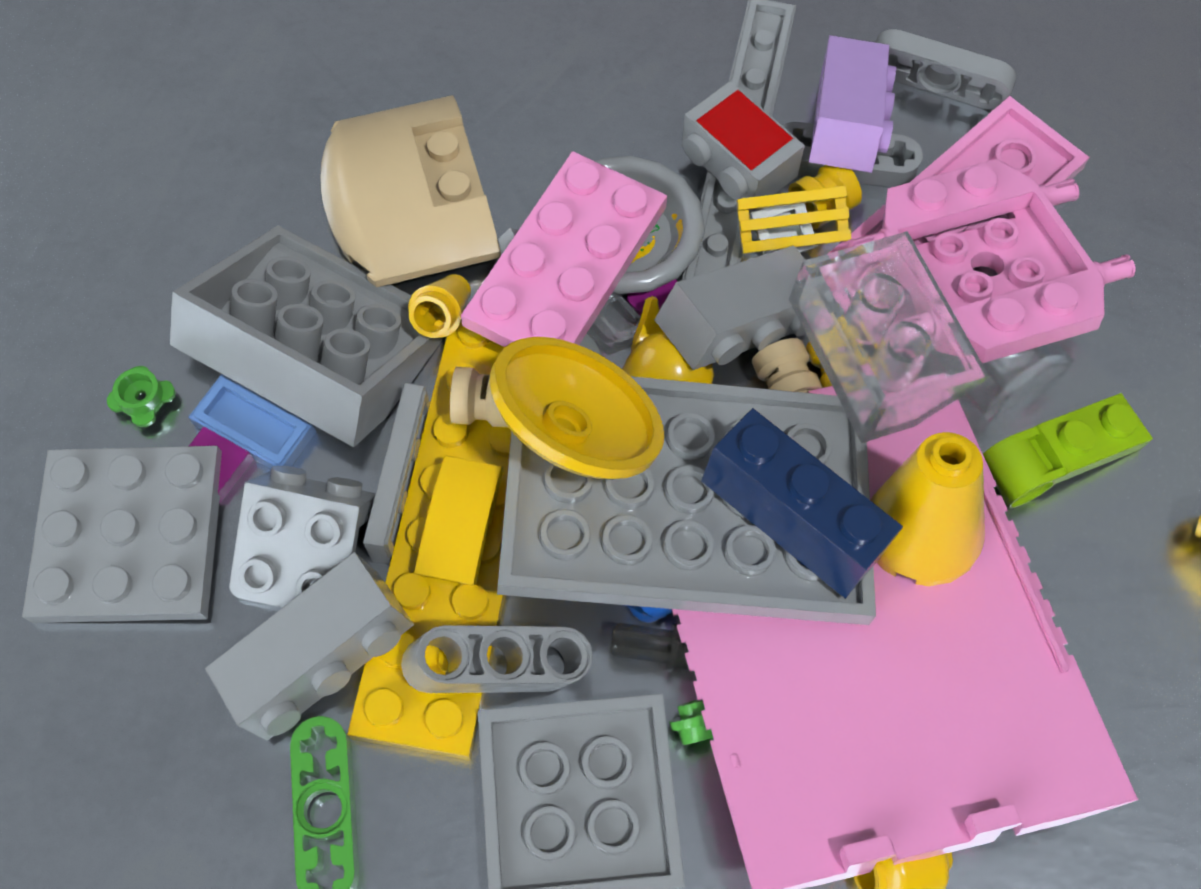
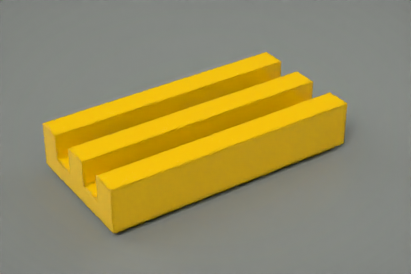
M846 185L737 199L742 254L779 250L790 246L804 247L849 241L852 238L851 229H849L848 225L849 208L846 206ZM825 200L834 201V209L758 219H750L749 210ZM836 221V231L752 241L751 231Z

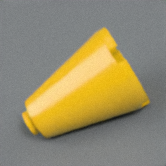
M942 432L931 435L917 447L870 499V501L903 526L877 563L884 571L895 577L899 573L916 579L915 584L928 587L951 583L970 571L981 554L985 541L983 458L979 449L971 440L956 433Z

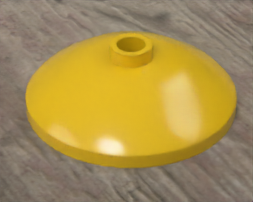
M527 337L511 342L504 347L492 366L490 389L501 417L523 444L553 465L589 478L620 479L644 472L659 455L664 443V428L654 403L631 376L600 354L561 339Z

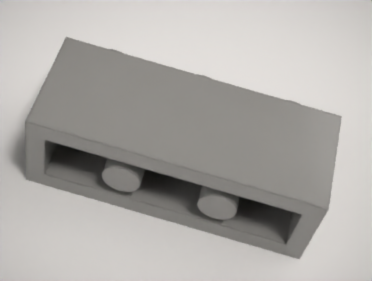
M790 246L676 282L654 320L690 367L696 370L715 362L719 365H725L744 351L755 347L761 351L766 346L777 342L780 338L793 333L796 336L808 333L821 321L823 315L820 311L832 296L833 291L796 247Z
M353 552L208 665L205 670L237 726L268 741L271 737L283 734L294 727L300 720L301 714L323 696H329L341 690L349 682L351 674L370 659L381 656L393 649L399 642L401 635L414 624L380 574Z

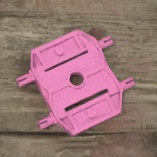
M998 159L888 188L882 229L878 233L848 241V250L850 257H853V262L856 263L863 259L881 255L895 280L911 292L918 315L894 322V332L896 338H899V343L904 344L911 340L929 336L938 352L978 363H986L1098 330L1104 317L1105 284L1125 278H1132L1136 271L1133 259L1130 260V256L1125 254L1101 263L1092 262L1054 208L1056 205L1078 200L1079 188L1077 183H1074V179L1069 178L1066 181L1048 186L1038 185L1032 178ZM1007 214L1009 219H992L986 226L959 234L945 232L940 234L934 241L916 245L913 239L995 216ZM989 267L995 270L998 275L988 276L983 272L974 271L973 268Z

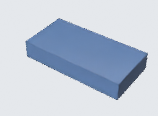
M223 374L219 376L188 417L194 426L202 429L204 426L250 452L254 460L270 469L273 466L292 467L316 434L314 426Z

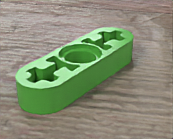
M325 716L312 717L302 722L296 728L290 742L296 884L298 889H324L323 886L312 882V874L323 870V849L318 846L309 849V840L332 841L344 835L343 846L330 844L332 864L344 869V878L333 881L332 889H356L359 883V858L351 740L342 726L332 718ZM325 732L330 741L337 742L336 748L326 751V771L331 776L340 772V780L317 779L306 784L307 776L319 777L318 760L311 753L306 752V747L316 744L317 734ZM330 792L338 795L342 804L339 819L327 828L313 827L307 815L310 802L321 793Z

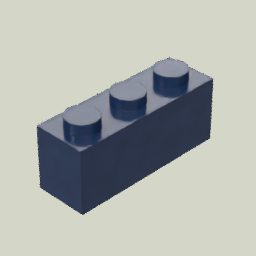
M754 408L713 448L701 482L845 599L878 562L903 528L901 524Z

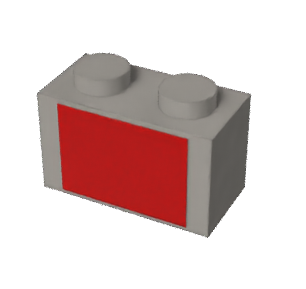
M731 80L688 111L684 116L681 146L686 155L694 164L698 166L703 165L715 176L723 190L730 197L741 199L773 195L798 176L805 145Z

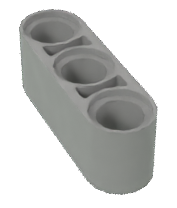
M444 625L432 628L411 643L403 654L401 667L403 676L408 684L416 690L426 693L550 692L572 684L584 677L591 667L593 654L586 637L576 629L568 627ZM427 646L438 647L446 655L448 669L445 675L435 673L427 665L425 660ZM489 646L497 647L505 655L507 660L505 674L496 672L488 663L487 651ZM548 647L555 648L562 655L564 660V671L562 674L553 670L548 663Z

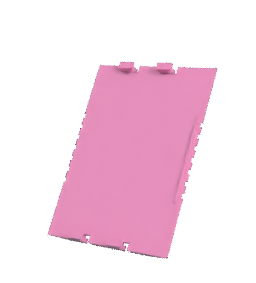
M947 373L852 394L847 383L808 391V393L865 398L870 499L929 436L950 432L971 440L977 446L983 458L985 541L981 554L970 571L951 583L929 587L915 584L916 579L899 573L895 577L884 571L876 563L873 566L876 617L870 625L672 609L673 615H678L681 623L677 625L681 643H686L689 651L685 653L689 671H694L697 681L693 682L697 699L703 700L705 710L701 711L706 730L711 729L714 740L710 741V745L751 888L801 889L870 873L877 862L892 858L894 865L926 859L994 842L1002 831L1013 828L1015 835L1018 836L1069 823L1137 801L1138 798L1077 662L1074 656L1068 655L1064 645H1067L1068 642L1061 627H1056L1052 617H1055L1050 602L1048 599L1044 600L1040 590L1043 587L1037 573H1032L1028 566V563L1031 562L1024 546H1019L1016 539L1019 537V533L1014 522L1007 519L1005 512L1008 509L1002 496H997L994 490L997 484Z

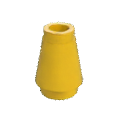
M451 274L416 290L412 294L408 305L409 320L413 328L421 335L429 338H442L454 333L460 324L461 314L465 310L468 299L471 296V287L468 281L460 275Z

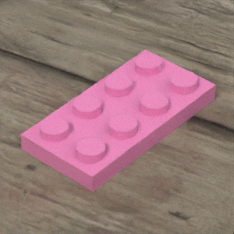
M572 151L462 312V326L503 347H506L511 342L527 337H550L580 345L666 209L667 195Z

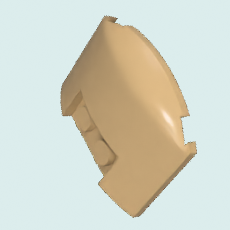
M453 95L344 119L334 123L331 135L325 145L321 162L320 179L323 205L332 233L343 254L350 263L355 260L370 271L366 276L371 284L375 287H381L501 257L487 197L484 195L464 130L462 115Z

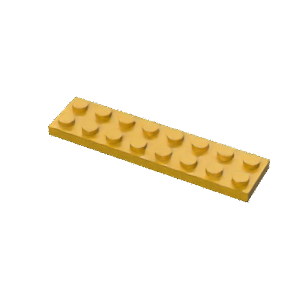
M462 320L456 331L446 337L385 581L414 625L401 635L399 642L393 649L381 656L373 657L365 663L347 735L352 740L471 761L479 724L478 711L482 710L485 693L421 692L408 684L403 676L401 667L402 657L407 647L434 627L444 625L499 626L506 596L497 595L512 431L509 427L491 426L487 420L476 419L469 425L451 423L450 394L455 367L475 368L479 374L490 375L492 366L504 347L463 327ZM444 455L503 466L493 523L488 525L478 581L475 585L414 573L431 498ZM427 646L425 650L427 665L435 673L445 675L448 669L446 655L438 647ZM489 646L487 651V659L490 666L495 648L493 646Z

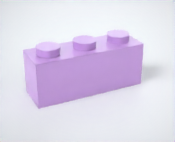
M829 35L819 80L809 155L810 163L872 173L877 152L887 153L893 130V121H890L895 99V93H892L896 75V66L888 65L889 45Z

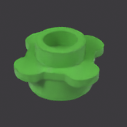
M136 366L123 372L115 380L112 392L107 397V405L115 413L124 412L130 416L135 426L141 428L148 427L155 422V414L161 406L174 399L176 391L170 381H159L147 367ZM146 393V397L143 400H137L140 394Z

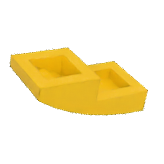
M444 455L422 534L414 571L415 574L469 585L477 584L488 525L493 523L503 466Z

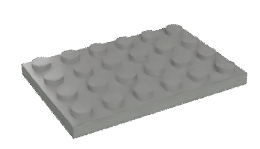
M632 377L647 393L658 410L664 428V443L659 455L648 469L638 475L620 479H596L568 472L538 456L511 432L497 595L870 625L876 617L874 567L845 599L701 482L713 448L754 408L870 500L865 398Z

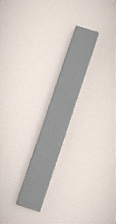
M748 0L729 81L731 80L773 117L797 5L770 0ZM709 171L707 172L700 202L705 232L698 255L685 269L682 280L727 267L742 260L737 199L730 197L723 190L719 180Z

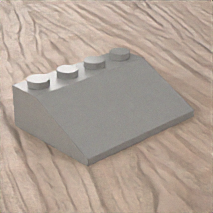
M279 225L172 292L171 346L351 447H355L386 419L401 398L404 383H412L444 337L429 338L421 335L413 328L409 320L408 310L411 295L390 284L375 287L367 280L366 274L368 272Z

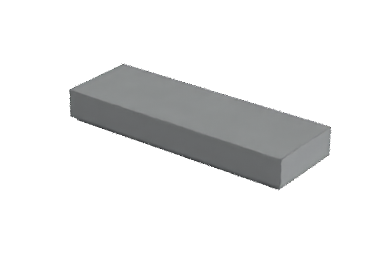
M404 383L363 541L372 562L390 565L430 406L427 390L421 385Z

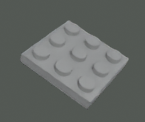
M218 446L47 450L22 617L31 623L208 619L220 500L218 495L222 456L220 448Z
M663 693L478 711L488 889L685 888Z

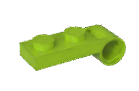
M1119 393L1011 435L987 449L983 456L997 484L996 488L1009 508H1016L1042 495L1059 482L1141 450L1153 438L1123 394Z

